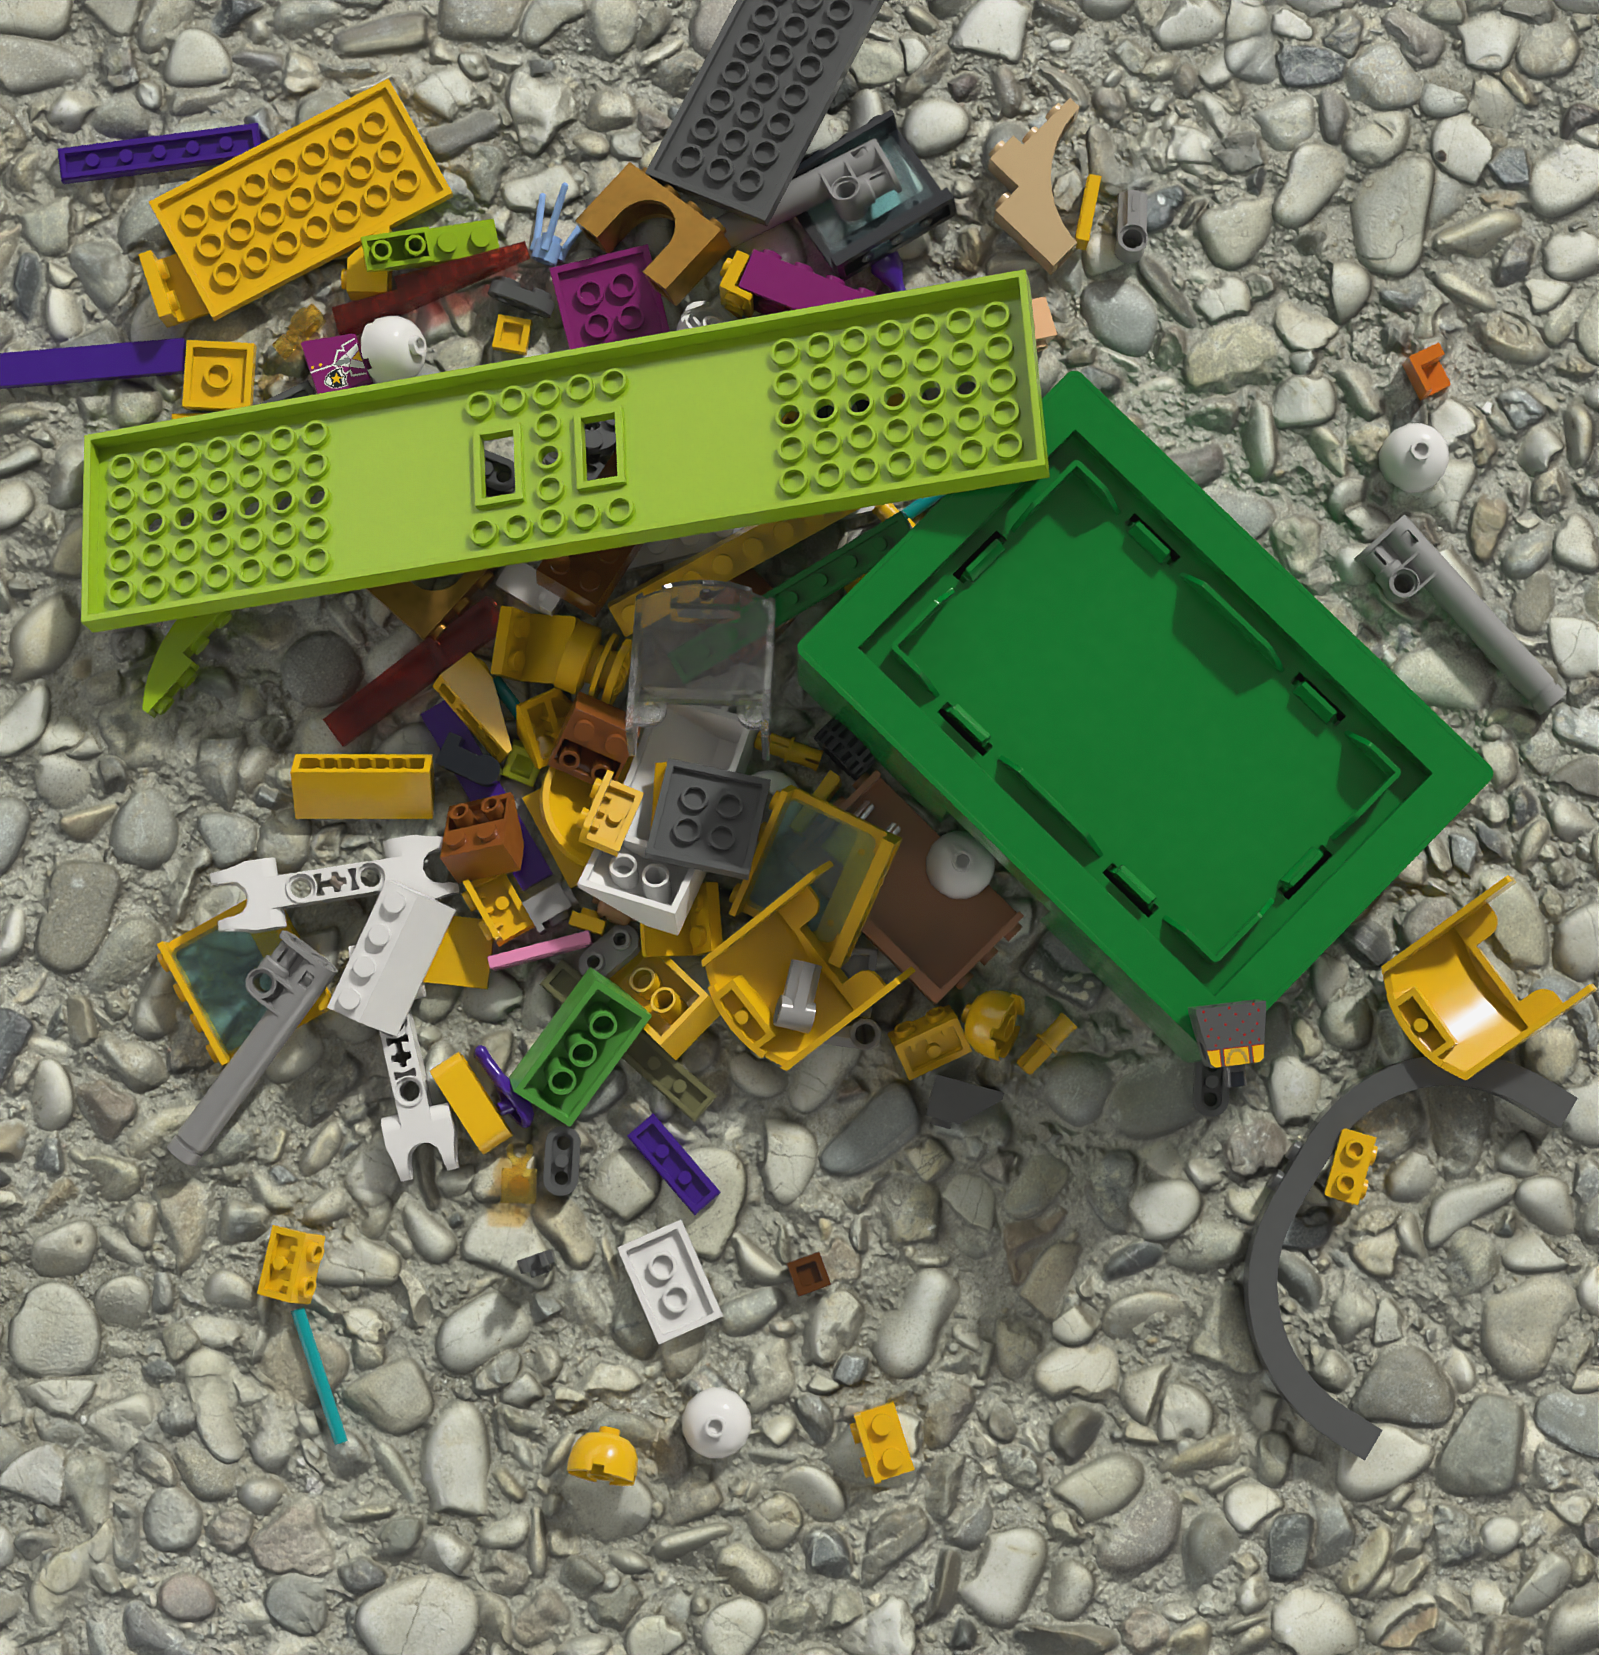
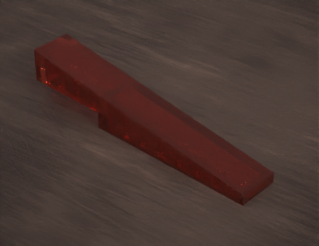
M526 242L515 243L394 276L397 290L332 307L339 335L356 334L357 336L362 334L364 327L368 323H373L374 319L386 316L400 317L530 259Z
M485 596L449 624L437 641L429 636L327 715L323 721L342 747L347 746L431 685L441 673L469 652L475 653L494 639L497 633L500 607L492 597Z

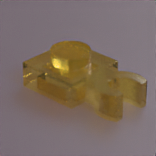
M312 303L307 308L299 309L291 318V324L288 326L289 330L272 344L275 351L286 360L301 342L307 341L327 322L322 312Z
M508 1144L506 1153L508 1159L512 1162V1168H502L500 1203L537 1204L538 1169L528 1168V1162L534 1155V1147L532 1144H527L526 1155L519 1158L514 1153V1144Z

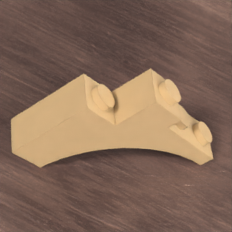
M1071 98L1063 105L1057 103L1047 113L1045 117L1047 121L1039 129L1034 126L1022 139L1024 144L1013 135L1006 143L1001 140L989 153L991 158L988 170L1012 192L1010 194L1007 191L995 203L994 207L996 210L993 221L1050 275L1075 252L1077 241L1072 238L1058 214L1051 185V166L1055 150L1067 129L1077 119L1080 109Z

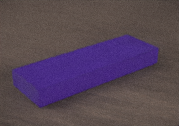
M654 1113L627 1135L630 1141L694 1215L721 1193Z

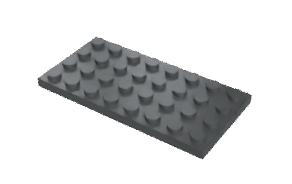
M737 0L645 173L663 186L669 184L678 192L767 227L885 0Z

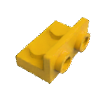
M950 1005L932 1008L925 1016L914 1021L902 1022L887 1034L909 1081L972 1052L958 1017Z
M272 1225L257 1294L288 1303L310 1304L316 1290V1278L320 1261L324 1255L325 1236Z
M894 1401L853 1413L856 1422L849 1425L855 1444L861 1442L863 1444L866 1456L861 1457L860 1461L865 1478L873 1477L876 1485L882 1483V1480L915 1470Z

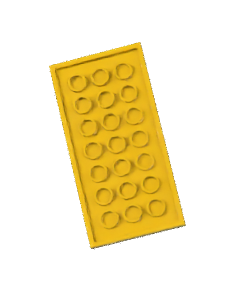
M388 78L149 201V204L212 319L216 321L362 245L360 238L373 235L380 227L390 226L393 229L453 198V192Z

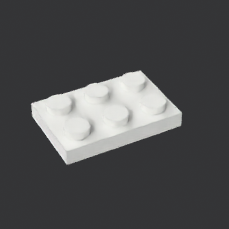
M682 1219L617 1247L658 1345L723 1316Z

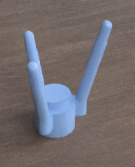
M566 182L561 185L547 232H543L542 236L546 195L544 193L539 195L534 235L529 248L532 251L531 258L551 267H556L558 260L565 262L569 249L582 232L577 225L563 246L560 245L562 239L554 235L568 189Z

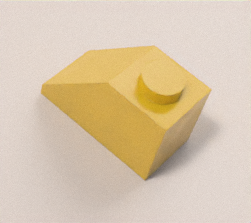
M382 226L373 235L389 233L392 230L390 226ZM361 245L347 258V269H342L341 271L342 289L346 290L350 299L354 301H392L393 270L367 272Z

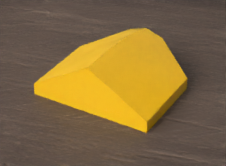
M553 688L516 705L517 735L537 769L547 766L564 720L573 704L559 688Z

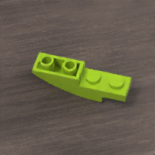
M494 218L435 228L427 226L360 238L367 272L439 266L500 253Z
M232 610L200 615L196 618H181L175 621L163 639L147 677L142 709L153 718L158 714H165L173 705L175 694L181 688L186 689L194 682L197 677L195 672L199 666L190 657L193 654L198 655L206 648L210 641L208 638L216 628L221 629L229 622L232 617Z

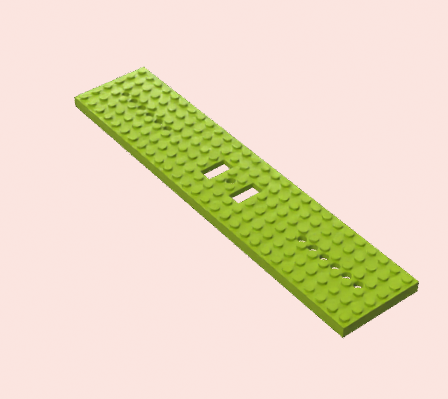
M1026 270L84 435L81 623L95 633L1049 478L1031 289ZM974 382L976 387L971 393L965 395L958 393V388L961 384ZM927 389H940L939 396L934 400L922 399V395ZM892 395H905V399L900 405L894 407L887 405V401ZM859 400H868L870 402L868 408L863 412L857 413L852 411V406L855 402ZM830 405L834 407V411L829 417H817L818 410L823 406ZM796 411L799 413V417L794 423H782V418L788 412ZM615 419L618 476L587 481L585 424ZM513 437L515 493L486 498L484 441ZM548 453H558V458L554 463L550 465L542 464L543 458ZM319 491L325 492L321 502L310 504L311 498L315 493ZM292 497L291 504L286 509L278 510V504L283 498ZM259 502V508L254 514L245 515L246 509L250 504ZM227 508L226 515L221 520L213 521V516L219 509ZM194 513L193 521L187 526H181V521L185 516ZM162 519L160 528L154 532H149V526L154 520Z

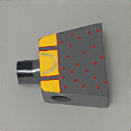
M1254 999L1188 1007V1014L1204 1066L1210 1068L1223 1067L1226 1088L1246 1086L1245 1064L1263 1062L1266 1001Z

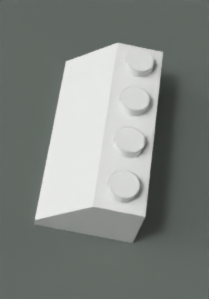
M387 879L327 1008L359 1023L397 1037L456 909L396 881Z

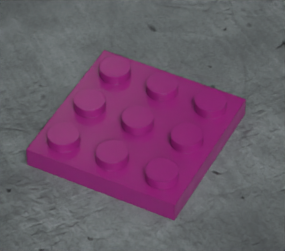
M648 244L549 268L569 349L670 332L661 294L652 288L643 273L652 262Z

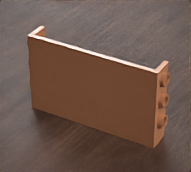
M878 770L872 775L866 771L852 785L855 791L847 799L841 796L832 805L854 814L864 801L868 800L870 801L869 805L858 817L860 818L867 808L873 804L875 808L866 817L865 821L884 830L894 822L896 826L890 833L899 826L901 831L897 836L903 839L861 933L901 973L912 966L916 972L907 979L935 1006L954 986L961 990L974 977L970 970L979 961L985 966L999 952L994 946L1003 937L1009 942L1021 930L1023 926L1019 921L1024 915L1020 911L1017 913L989 885L978 895L968 899H951L931 885L926 873V857L932 844L940 836L881 778V773ZM830 817L823 823L819 820L815 821L803 834L807 839L789 856V861L804 876L829 860L833 863L834 866L812 883L829 901L844 869L841 863L821 847L840 824V822Z

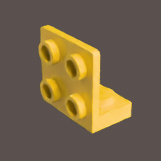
M152 250L138 254L158 316L167 328L210 314L177 254L157 259Z
M501 606L490 674L511 681L554 684L563 652L572 631L580 619L574 616L531 614L515 607Z
M718 882L702 883L678 936L640 923L643 957L702 956L709 954L722 944Z

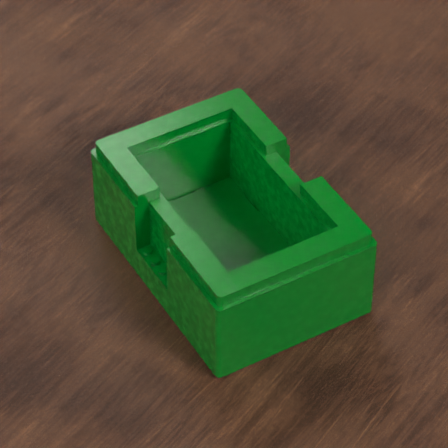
M1070 371L1042 398L1050 477L946 494L799 641L797 646L798 683L832 718L844 724L869 749L876 761L940 823L952 815L1049 910L1040 921L1184 1062L1192 1063L1202 1061L1188 1014V1007L1259 999L1266 1001L1267 1011L1491 781L1493 769L1081 372Z

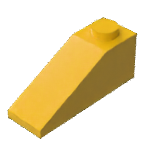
M469 652L441 673L433 687L492 757L501 763L512 751L493 677L490 675L489 668L485 662Z

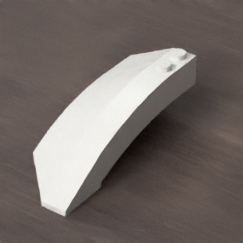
M742 662L731 666L729 672L713 677L710 674L687 683L685 689L668 695L666 691L654 696V703L644 732L624 781V785L643 792V799L618 856L616 857L594 848L577 883L578 888L645 926L679 935L707 871L645 858V851L651 831L655 763L668 762V758L745 774L771 691L775 671Z

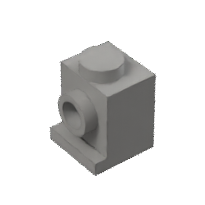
M559 882L522 902L540 935L547 932L544 926L548 923L555 927L569 919L568 912L579 904L569 886L562 889Z

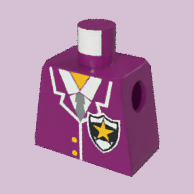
M356 334L301 342L317 394L374 384L368 372L372 368L369 358L363 359L361 344Z

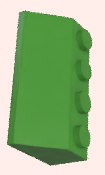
M589 967L509 1076L513 1091L571 1127L652 1015L620 986Z

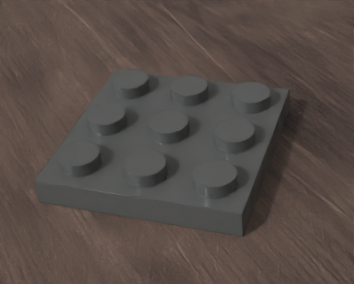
M668 758L645 851V858L748 880L771 780Z

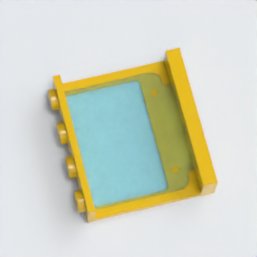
M789 785L781 791L777 790L770 801L768 809L772 810L768 823L764 821L761 824L758 836L759 844L754 854L749 879H743L741 884L737 883L729 898V902L733 903L729 914L735 917L739 913L744 912L755 917L807 874L830 860L834 866L810 885L819 898L820 908L817 915L807 923V926L830 954L828 963L841 968L851 957L903 838L793 785Z
M246 899L172 941H161L156 944L161 952L157 954V959L166 973L172 972L177 982L173 985V988L181 1002L187 1001L193 1011L189 1015L190 1020L197 1032H204L209 1044L206 1045V1049L214 1063L220 1062L222 1066H226L268 1009L249 994L246 988V978L253 969L258 968L266 955H271L282 941L279 937L282 930L288 931L300 938L285 909L286 928L261 933L219 932L218 921L242 913L247 906ZM264 973L260 978V984L267 992L272 986V981ZM326 987L297 1028L331 1010L327 1008L332 998L328 987Z

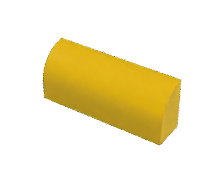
M295 754L290 772L295 819H433L435 800L433 754Z

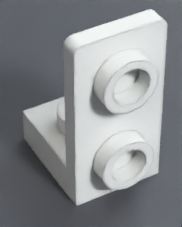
M526 563L507 565L496 581L498 588L544 615H557L565 602L564 599L538 585L536 570Z

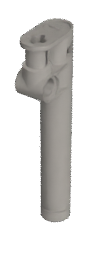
M874 138L791 180L767 227L731 212H727L715 219L726 228L725 237L731 245L730 249L829 199L843 220L847 222L857 221L864 217L868 206L876 203L877 198L893 190L900 193L902 192V187L889 160Z
M1405 514L1354 558L1357 563L1363 561L1375 574L1374 580L1382 587L1385 598L1391 603H1404L1424 587L1526 701L1531 702V706L1539 715L1547 711L1566 694L1563 688L1553 681V677ZM1400 578L1406 581L1408 593L1398 592L1394 587V579Z
M282 930L279 934L282 941L271 955H266L258 968L253 969L246 978L247 991L253 998L268 1008L179 1129L178 1135H175L167 1146L171 1154L187 1165L196 1166L204 1155L203 1152L207 1151L338 972L332 963L288 931ZM264 973L272 981V986L268 992L260 984V978Z

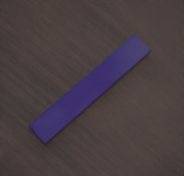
M252 123L58 148L57 150L61 182L65 185L220 165L262 144L259 124Z
M184 338L0 353V389L184 374L186 340Z
M445 700L420 714L440 750L449 732H452L465 740L462 748L476 755H483L468 727ZM455 774L470 801L506 793L500 782L493 787H484ZM518 814L524 840V851L521 870L512 873L525 892L552 876L553 872Z

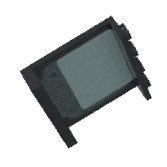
M892 110L882 115L874 116L867 124L854 132H848L827 148L815 151L810 158L800 163L792 178L793 180L874 138L879 143L897 175L902 192L897 193L893 190L877 198L876 203L868 206L864 217L857 221L847 222L843 220L830 199L796 216V219L834 274L843 281L848 280L957 215L954 196L947 187L941 190L897 129L895 114Z

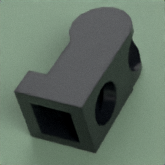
M449 732L435 763L480 786L493 787L498 784L503 774L500 763L490 755L479 756L462 748L465 740L461 736Z

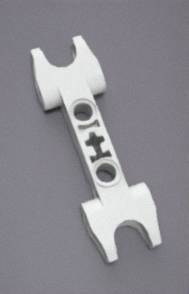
M410 835L383 841L386 859L278 875L276 858H263L244 861L228 869L210 873L211 885L237 886L244 892L247 898V906L242 913L218 921L219 932L261 933L286 928L287 923L284 909L378 895L381 893L387 879L396 881L436 901L458 894L459 886L458 883L433 882L426 876L423 870L424 858L434 852L441 851L444 836ZM366 870L374 871L379 877L378 885L374 887L365 886L361 882L360 874ZM332 876H336L337 881L344 882L339 892H334V888L329 886L321 888V896L316 895L317 883L314 878H320L319 885L329 883ZM296 881H303L309 885L310 894L305 898H298L292 894L291 885Z
M356 945L348 947L349 959ZM425 982L422 983L415 999L426 997ZM410 1008L404 1021V1027L397 1037L379 1030L398 1111L396 1115L381 1118V1127L386 1150L395 1165L401 1182L413 1179L412 1154L417 1146L423 1143H431L438 1148L447 1171L459 1168L458 1128L454 1111L449 1102L438 1105L432 1104L416 1027ZM408 1037V1042H401L404 1052L411 1053V1058L406 1060L407 1066L404 1063L397 1062L396 1056L401 1055L400 1044H392L391 1039ZM410 1081L415 1082L420 1090L419 1096L413 1101L407 1100L403 1094L404 1086Z

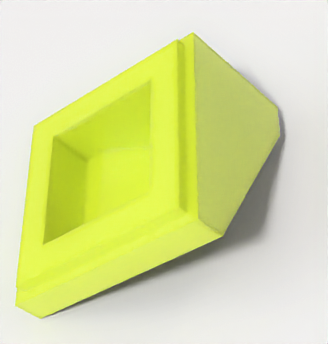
M514 738L511 744L512 751L506 758L502 775L533 787L540 769L534 766L522 742Z

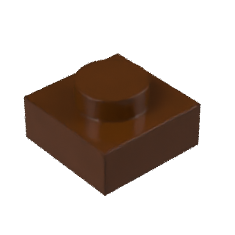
M819 1251L787 1263L798 1297L831 1285Z

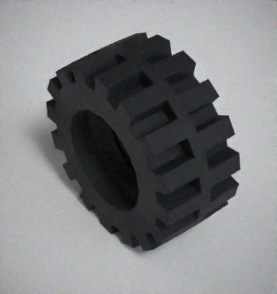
M832 718L814 736V740L830 759L854 780H858L876 762L869 749L844 724L835 718Z

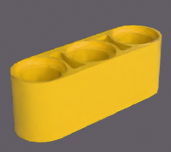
M458 1051L430 1070L435 1082L483 1155L513 1136L504 1118L500 1116L497 1107L461 1052Z

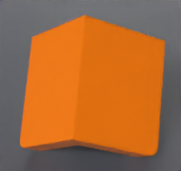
M1439 342L1409 356L1402 364L1420 401L1448 388L1451 384L1440 363L1445 353Z

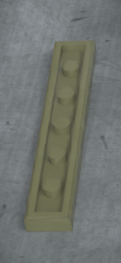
M562 959L539 985L558 1002L563 1004L583 976ZM641 1030L622 1056V1059L693 1122L717 1098V1095L681 1063L670 1056L643 1030Z

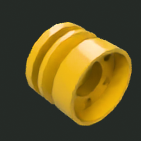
M579 620L563 652L554 687L577 695L584 684L588 683L590 684L589 696L597 699L601 690L604 689L601 701L613 705L629 678L633 666L635 641L626 638L619 651H616L619 635L613 633L605 646L600 645L602 629Z

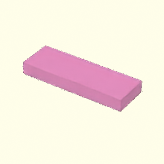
M587 930L495 954L487 958L490 969L499 971L587 948L594 943L591 932Z

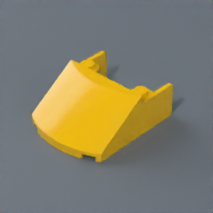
M830 860L807 874L701 960L702 968H706L710 986L707 988L711 998L729 1028L756 1055L761 1058L766 1057L781 1065L780 1069L785 1071L792 1068L916 972L911 966L889 984H886L876 972L871 970H861L848 979L841 968L828 963L830 954L807 926V923L817 915L820 908L819 898L810 885L834 866ZM791 959L822 966L814 999L816 1004L815 1019L808 1034L774 1026L773 1024L776 1004L780 995L784 993Z
M1509 875L1505 876L1381 966L1388 1003L1406 1036L1430 1061L1463 1080L1470 1079L1598 990L1594 984H1589L1564 1003L1554 991L1549 989H1538L1521 1001L1518 1000L1478 946L1497 929L1498 917L1489 902L1517 883Z

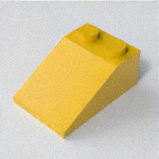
M642 947L636 957L610 978L611 981L620 986L652 1015L643 1029L675 1060L720 1016L712 998L670 957H643Z

